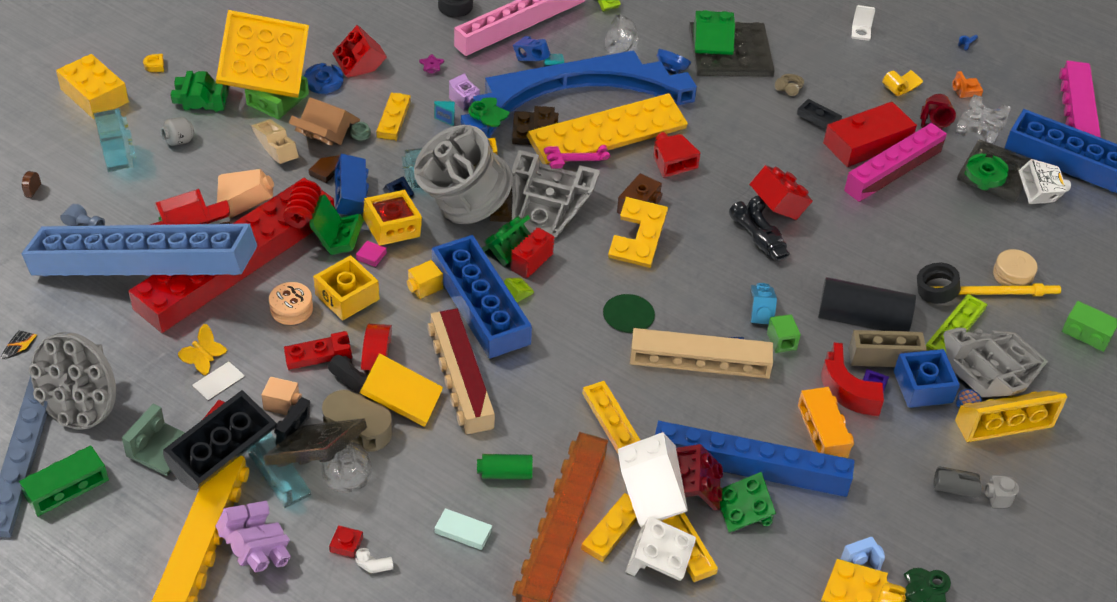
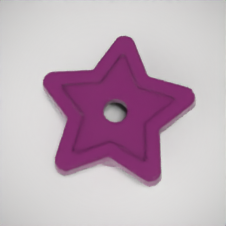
M430 54L428 58L420 59L419 63L424 65L423 71L437 73L441 71L440 65L444 63V59H438L433 54Z

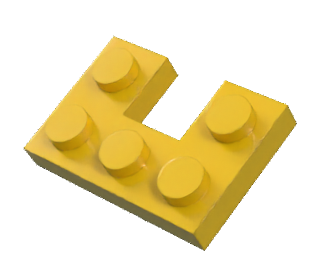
M626 197L620 219L640 224L635 240L614 235L608 258L651 268L668 207Z

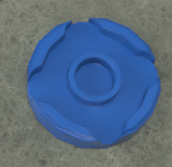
M319 63L305 71L304 77L308 78V89L311 92L318 94L332 93L343 85V72L336 65L331 64V66H327L326 63Z

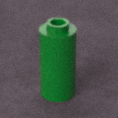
M482 454V459H477V474H482V479L532 480L533 456L531 454Z

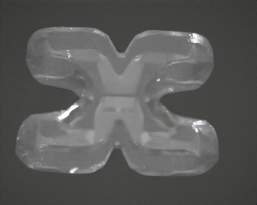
M974 94L969 102L968 110L963 112L958 122L955 134L964 137L967 133H978L983 136L984 145L993 147L997 141L999 131L1006 124L1011 107L1002 104L997 109L988 108L982 103L983 97Z

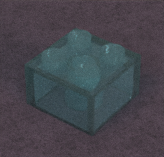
M120 108L94 113L107 171L112 172L134 167L132 159L136 158L126 116L122 117Z

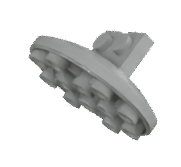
M61 332L47 337L37 346L29 366V373L34 388V398L42 406H44V401H48L47 413L58 421L60 425L73 429H88L103 422L113 409L116 399V383L112 368L103 353L102 344H94L86 337L76 333Z

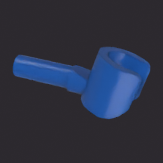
M974 35L970 38L968 36H961L958 46L964 45V50H968L970 43L978 39V36Z

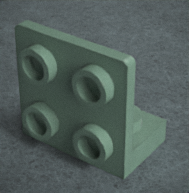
M153 403L122 437L126 457L168 476L172 471L164 459L163 449L185 432L165 423L162 408Z

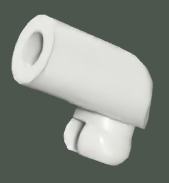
M360 548L356 551L357 558L355 561L357 565L367 572L378 573L393 570L392 557L375 559L370 556L369 549Z

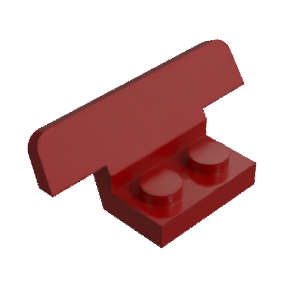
M196 189L154 203L162 221L150 225L209 224L227 218L230 215V209L227 200L206 206L200 190Z

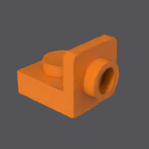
M957 71L952 86L959 98L982 96L983 89L977 78L966 79L962 71Z

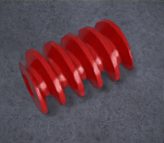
M300 180L294 184L283 213L285 222L290 226L303 228L313 218L312 214L315 212V207L321 194V188L317 183L310 180Z

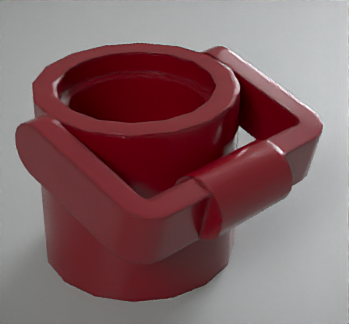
M934 94L926 99L920 113L921 127L924 128L930 124L925 123L928 117L931 123L941 130L954 122L956 112L946 95Z

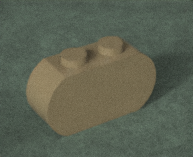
M338 390L325 398L322 404L324 428L327 432L367 452L380 450L390 442L392 438V418L390 411L383 405L376 404L361 394H355L349 390Z

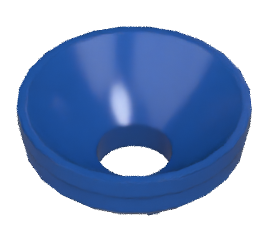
M658 49L657 51L658 61H661L669 72L678 74L688 69L691 65L690 60L663 49Z

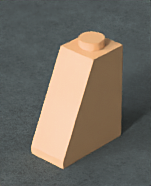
M261 169L221 174L218 176L217 203L227 200L230 209L228 217L231 219L273 197L274 182Z

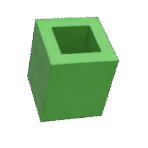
M792 314L770 317L767 335L770 342H773L775 353L797 350L801 334Z

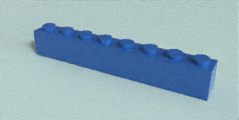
M659 420L657 423L655 435L664 432L676 445V448L701 444L722 465L723 472L750 477L762 472L765 481L843 497L848 496L853 480L855 462L853 459Z

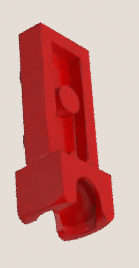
M347 331L333 333L328 338L284 346L288 370L330 362L335 355L347 356L351 360L353 359Z

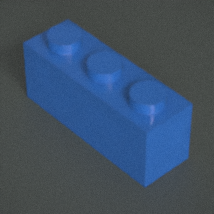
M342 153L335 167V209L339 214L351 216L356 214L362 215L364 198H367L369 183H366L369 169L366 168V159Z

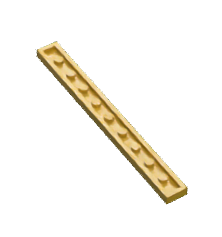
M605 381L583 387V396L617 453L619 448L640 441V438ZM685 513L661 520L696 537L686 568L693 582L717 574V565Z

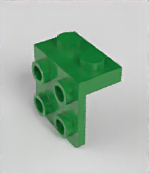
M320 195L315 212L312 214L313 218L310 220L311 230L315 232L330 255L354 250L364 221L361 214L341 218L327 196Z

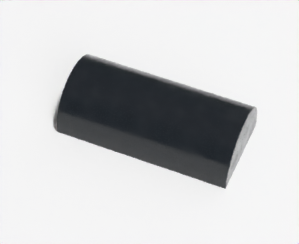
M826 277L818 318L881 331L910 332L916 295Z
M241 390L164 448L163 456L172 473L182 484L191 490H198L274 430L277 423Z

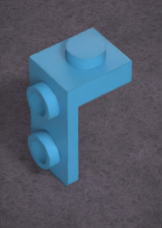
M757 283V286L751 285L753 296L751 323L769 324L770 317H775L777 297L774 288L770 287L767 283Z

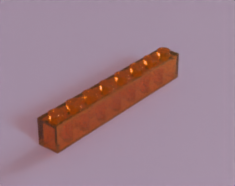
M579 432L576 441H571L568 451L570 455L569 460L564 459L561 468L563 475L561 479H556L553 488L554 498H549L545 512L547 516L540 519L537 529L539 536L537 539L533 538L529 549V553H531L530 559H525L521 569L523 577L521 581L517 580L515 582L512 596L516 597V602L552 601L606 457L607 439Z

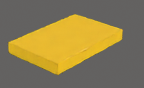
M379 353L359 393L425 427L443 387Z

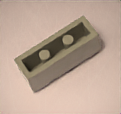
M853 330L848 350L851 366L895 367L900 353L926 351L923 332Z

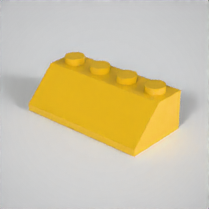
M1049 390L1034 391L1024 395H1011L1001 399L966 403L960 406L955 422L967 443L1054 427L1067 395Z

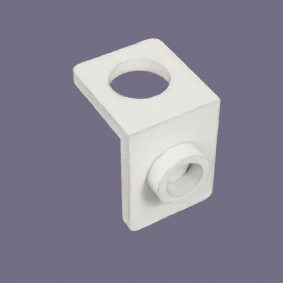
M856 6L852 24V39L870 41L871 26L875 14L874 7ZM864 31L866 35H859L856 32Z

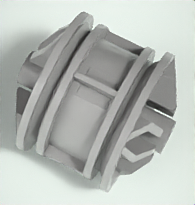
M458 125L438 133L422 148L414 166V176L417 184L423 191L435 198L441 213L449 221L457 224L475 223L493 214L508 197L513 183L512 171L508 164L493 152L485 133L471 125Z

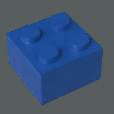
M944 349L899 354L894 374L908 408L954 402L960 384Z

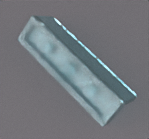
M271 432L247 450V453L284 509L311 496L310 489L281 447L276 446V439Z

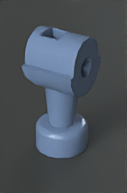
M72 204L60 216L61 221L67 226H78L79 224L84 226H105L104 218L99 216L90 218L87 216L86 210L79 204Z

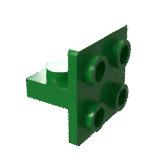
M529 215L523 218L517 216L512 221L504 224L498 229L497 233L492 234L483 241L486 245L482 247V250L485 252L490 249L502 266L508 264L511 261L514 247L520 245V242L530 235V232L524 225L530 219Z

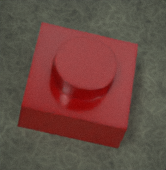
M338 525L329 545L330 552L355 558L356 551L359 549L363 539V531Z

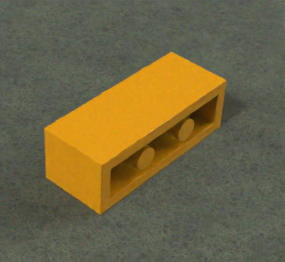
M829 387L802 390L798 408L816 452L848 458L851 448L854 446V439L852 434L848 433L844 415L840 414L836 397L832 396Z

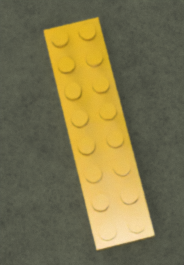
M670 93L530 130L527 133V138L536 154L539 155L541 163L549 165L550 162L544 153V148L548 146H558L561 153H596L601 145H606L608 150L657 137L661 132L668 134L686 129L688 123Z

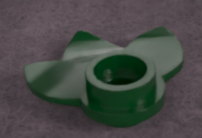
M913 568L904 573L905 579L909 582L905 588V602H946L945 594L951 587V580L945 572L941 570L929 572L923 568ZM934 579H940L942 583L940 585H936L932 581Z

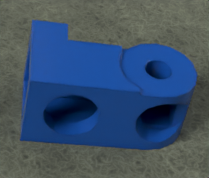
M524 36L513 44L518 61H541L551 55L545 39L536 40L531 39V36ZM520 48L525 50L523 54L521 53Z

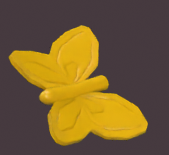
M203 324L197 336L198 342H192L194 347L182 348L178 352V357L187 364H194L202 375H207L210 368L209 361L214 360L213 356L219 357L225 354L227 349L220 343L214 342V336L210 327L207 324Z

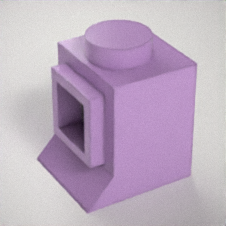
M464 73L449 80V99L455 102L463 111L468 109L473 103V96L480 95V89L472 84Z

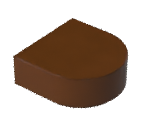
M27 171L22 178V190L25 197L32 198L40 187L41 180L37 172Z

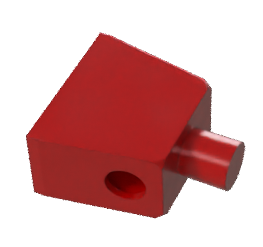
M661 132L657 135L653 156L663 178L698 168L701 153L682 134L668 136L667 133Z

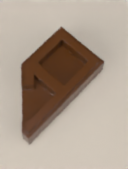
M340 155L320 158L309 169V175L327 183L335 175V167Z

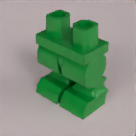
M187 71L185 77H175V90L171 91L170 96L172 104H182L184 110L204 107L205 110L211 109L218 112L225 108L230 86L217 84L207 71H198L196 73Z

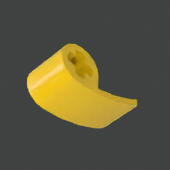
M894 70L890 71L884 76L882 81L883 85L896 96L912 91L923 82L912 70L903 76H900Z

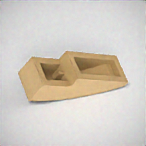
M271 119L251 125L260 143L276 162L281 164L299 158L296 144L287 137L285 128Z

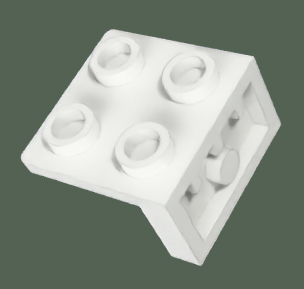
M649 516L639 531L625 572L635 576L640 568L645 569L648 566L681 581L684 577L696 537Z

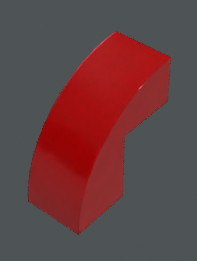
M370 323L367 325L362 349L361 370H371L379 353L388 357L392 325Z

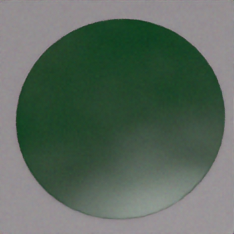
M621 294L612 297L606 302L603 308V316L606 322L614 329L633 333V328L647 329L654 321L655 311L646 299L633 294Z

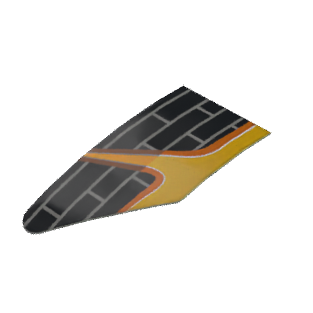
M19 330L4 349L1 359L27 349L37 335Z

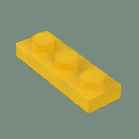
M391 92L376 131L377 138L397 140L411 102V95Z
M624 493L581 545V550L601 562L607 558L637 521L628 494Z

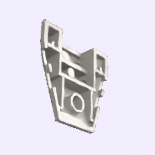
M519 150L512 167V220L517 216L523 218L529 215L530 219L524 225L530 233L536 230V228H541L552 234L555 240L594 191L600 170L579 165L577 172L562 168L551 169L550 165L540 163L539 155Z
M955 328L947 330L943 334L947 357L956 376L964 380L981 397L1009 396L1024 392L1048 362L1015 332L993 330L991 334L983 333L982 329L966 332L965 328Z

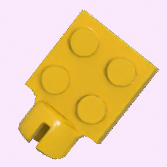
M837 559L821 602H905L906 589L889 583L887 581L888 573Z

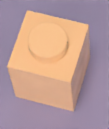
M270 377L261 394L263 409L287 415L291 405H295L302 397V394L299 393L298 383Z

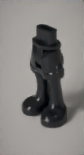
M759 195L753 197L747 206L743 201L733 204L729 209L730 217L751 233V240L754 244L763 250L767 256H772L775 261L789 256L790 253L786 249L787 244L784 242L780 230L776 226H771L762 214L766 203ZM751 220H753L759 226V228L756 227Z

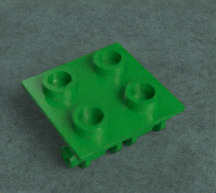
M762 472L721 488L723 497L722 501H720V507L729 533L758 521L763 526H770L773 523V515L776 514Z

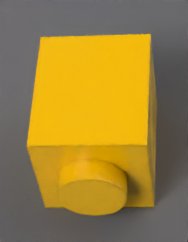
M432 260L408 269V280L406 281L408 289L412 293L414 292L419 299L443 289V273Z

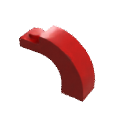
M834 342L831 352H827L821 372L824 387H829L832 396H835L837 402L843 407L857 413L879 416L884 403L883 383L864 381L850 374L844 365L843 343Z

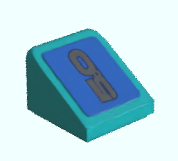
M434 101V118L454 126L455 102Z

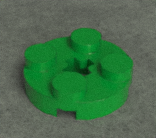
M981 153L969 158L964 174L973 183L977 184L979 189L989 190L990 188L999 187L1006 182L1009 169L1008 165L1001 158L994 155L990 158L986 157V154Z

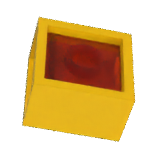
M406 190L364 198L363 219L379 246L420 237L422 216Z

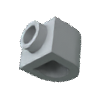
M991 476L990 481L985 485V495L990 500L991 508H1008L1012 506L1019 491L1017 482L1007 476Z

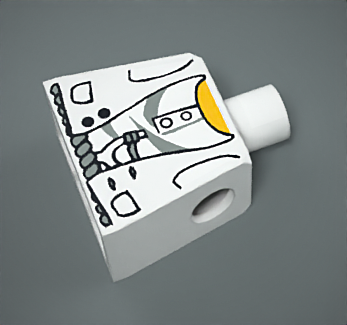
M1031 159L1018 170L1029 204L1053 203L1071 188V182L1063 179L1058 166Z

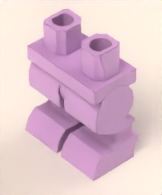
M267 500L250 503L246 507L245 505L224 508L215 526L219 537L224 538L226 544H231L233 553L239 557L237 561L240 566L250 565L255 573L266 569L270 563L269 560H272L278 568L285 566L291 557L286 549L290 539L286 534L284 535L278 522L265 524L269 514Z

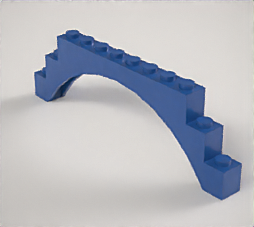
M632 50L486 77L485 94L473 96V102L481 101L483 98H497V107L512 112L524 103L547 93L576 87L609 86L631 89L656 97L670 93L676 105L695 102L697 86L688 72L669 75L661 61L642 64L635 51ZM469 114L461 115V125L475 126L481 129L488 138L491 137L496 127L487 126L480 120L472 118Z

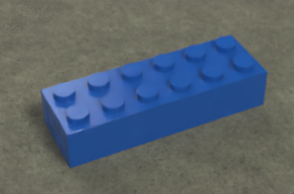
M1022 110L1010 130L1004 147L1005 150L1028 159L1058 166L1060 171L1117 193L1116 143L1029 110Z
M473 235L432 247V261L443 273L445 289L489 359L531 345V323Z

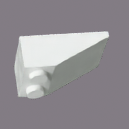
M664 432L618 449L621 472L640 527H643L649 516L661 521L688 511L676 445Z

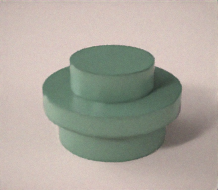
M357 122L353 124L350 135L353 139L363 141L371 136V129L367 123Z

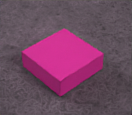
M366 241L356 253V260L376 267L387 254V250L383 246Z

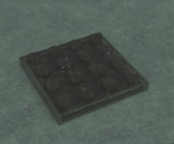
M694 22L689 23L697 76L774 77L775 70L764 23L735 22L733 55L695 53Z

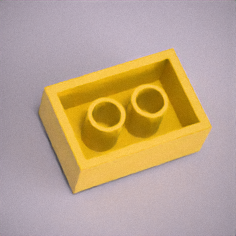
M93 54L84 56L56 70L60 89L93 119L129 102L125 83Z

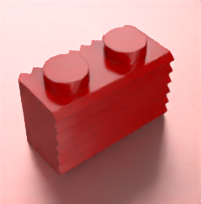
M541 228L533 230L528 237H525V240L520 242V245H517L512 250L511 271L527 279L554 254L553 242L555 237Z

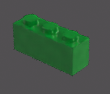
M90 445L60 461L52 463L36 473L28 475L20 480L19 483L24 497L36 516L39 517L109 481L105 464Z

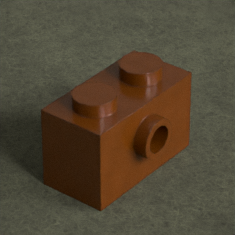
M640 173L618 197L617 213L621 214L626 197L658 204L663 195L661 192L662 183Z

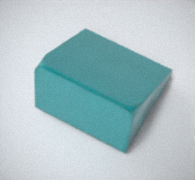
M551 54L547 59L543 60L544 67L565 63L563 54Z

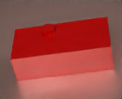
M891 101L827 124L823 143L846 167H850L877 156L914 134L917 124Z

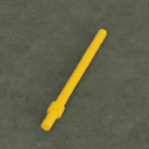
M1033 283L1032 286H960L961 290L958 295L1032 294L1033 297H1042L1044 294H1060L1061 286L1043 285V283ZM933 286V287H934V288H942V287H945V286Z

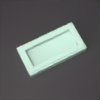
M445 508L434 528V532L482 550L492 532V525Z

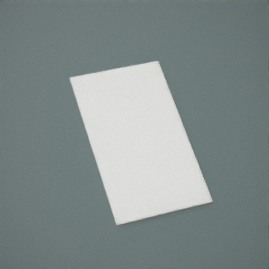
M228 361L192 386L209 400L245 375Z

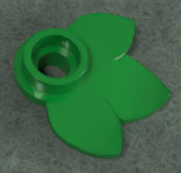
M491 97L483 98L481 101H474L468 110L472 118L480 120L483 124L490 127H499L500 121L505 120L510 114L509 111L497 107V98Z

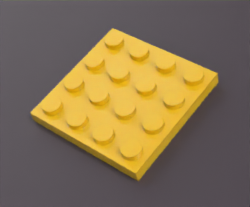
M228 10L216 83L298 98L309 25Z

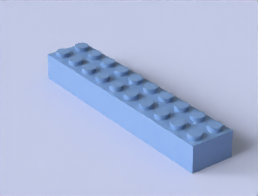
M250 224L42 226L21 254L31 275H238L243 273L257 248V243Z

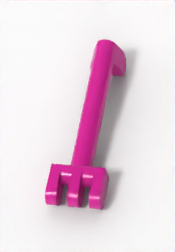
M601 145L596 153H561L558 146L544 148V153L547 155L551 169H561L566 161H605L610 158V153L606 152L608 150L606 145Z

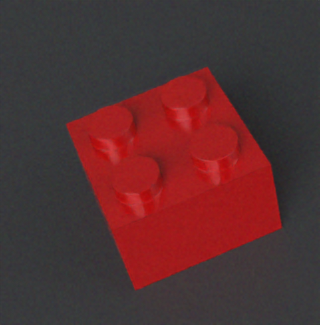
M765 165L749 184L773 212L795 220L813 202L807 195L809 193L808 190L796 183L797 178L788 171L784 173L778 167L772 168Z

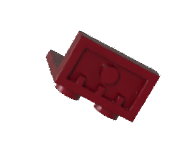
M701 444L676 448L685 497L699 495L714 511L719 510L720 501H722L723 497L720 488V478L723 477L722 465Z

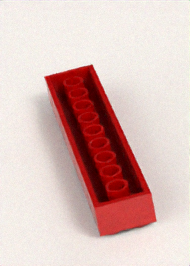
M294 184L232 223L250 224L257 243V248L242 274L152 275L128 290L132 309L159 332L164 333L314 232L310 228V222L306 223L303 228H295L286 223L283 218V213ZM321 190L320 195H326L334 206V198Z

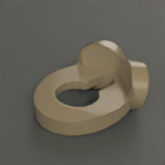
M784 74L775 82L776 90L785 91L789 96L797 95L799 89L803 88L804 79L796 74Z

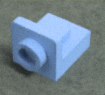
M869 537L846 545L840 560L858 565L868 561L873 569L881 570L885 554L874 538Z

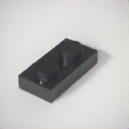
M807 99L797 110V115L823 129L827 128V124L842 119V115L810 99Z
M301 397L295 405H291L283 421L280 420L274 429L276 446L285 449L310 417V400Z

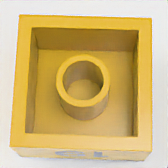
M351 255L313 276L315 295L342 321L379 300V281Z

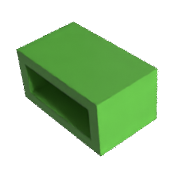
M1077 301L1068 315L1061 332L1104 352L1117 329V319Z

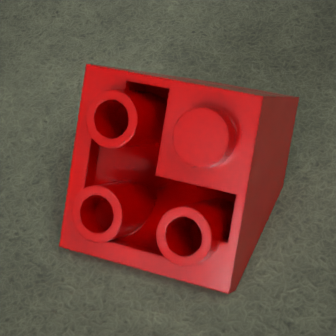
M358 25L349 32L348 36L332 53L347 78L374 72L387 58L381 46Z

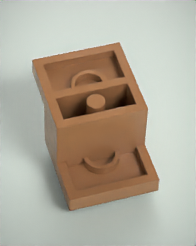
M309 97L301 119L291 116L289 124L296 127L294 131L308 138L317 139L322 143L333 146V143L341 145L350 124L353 125L360 122V119L346 110Z

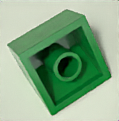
M695 11L693 26L695 53L733 55L735 35L734 12Z

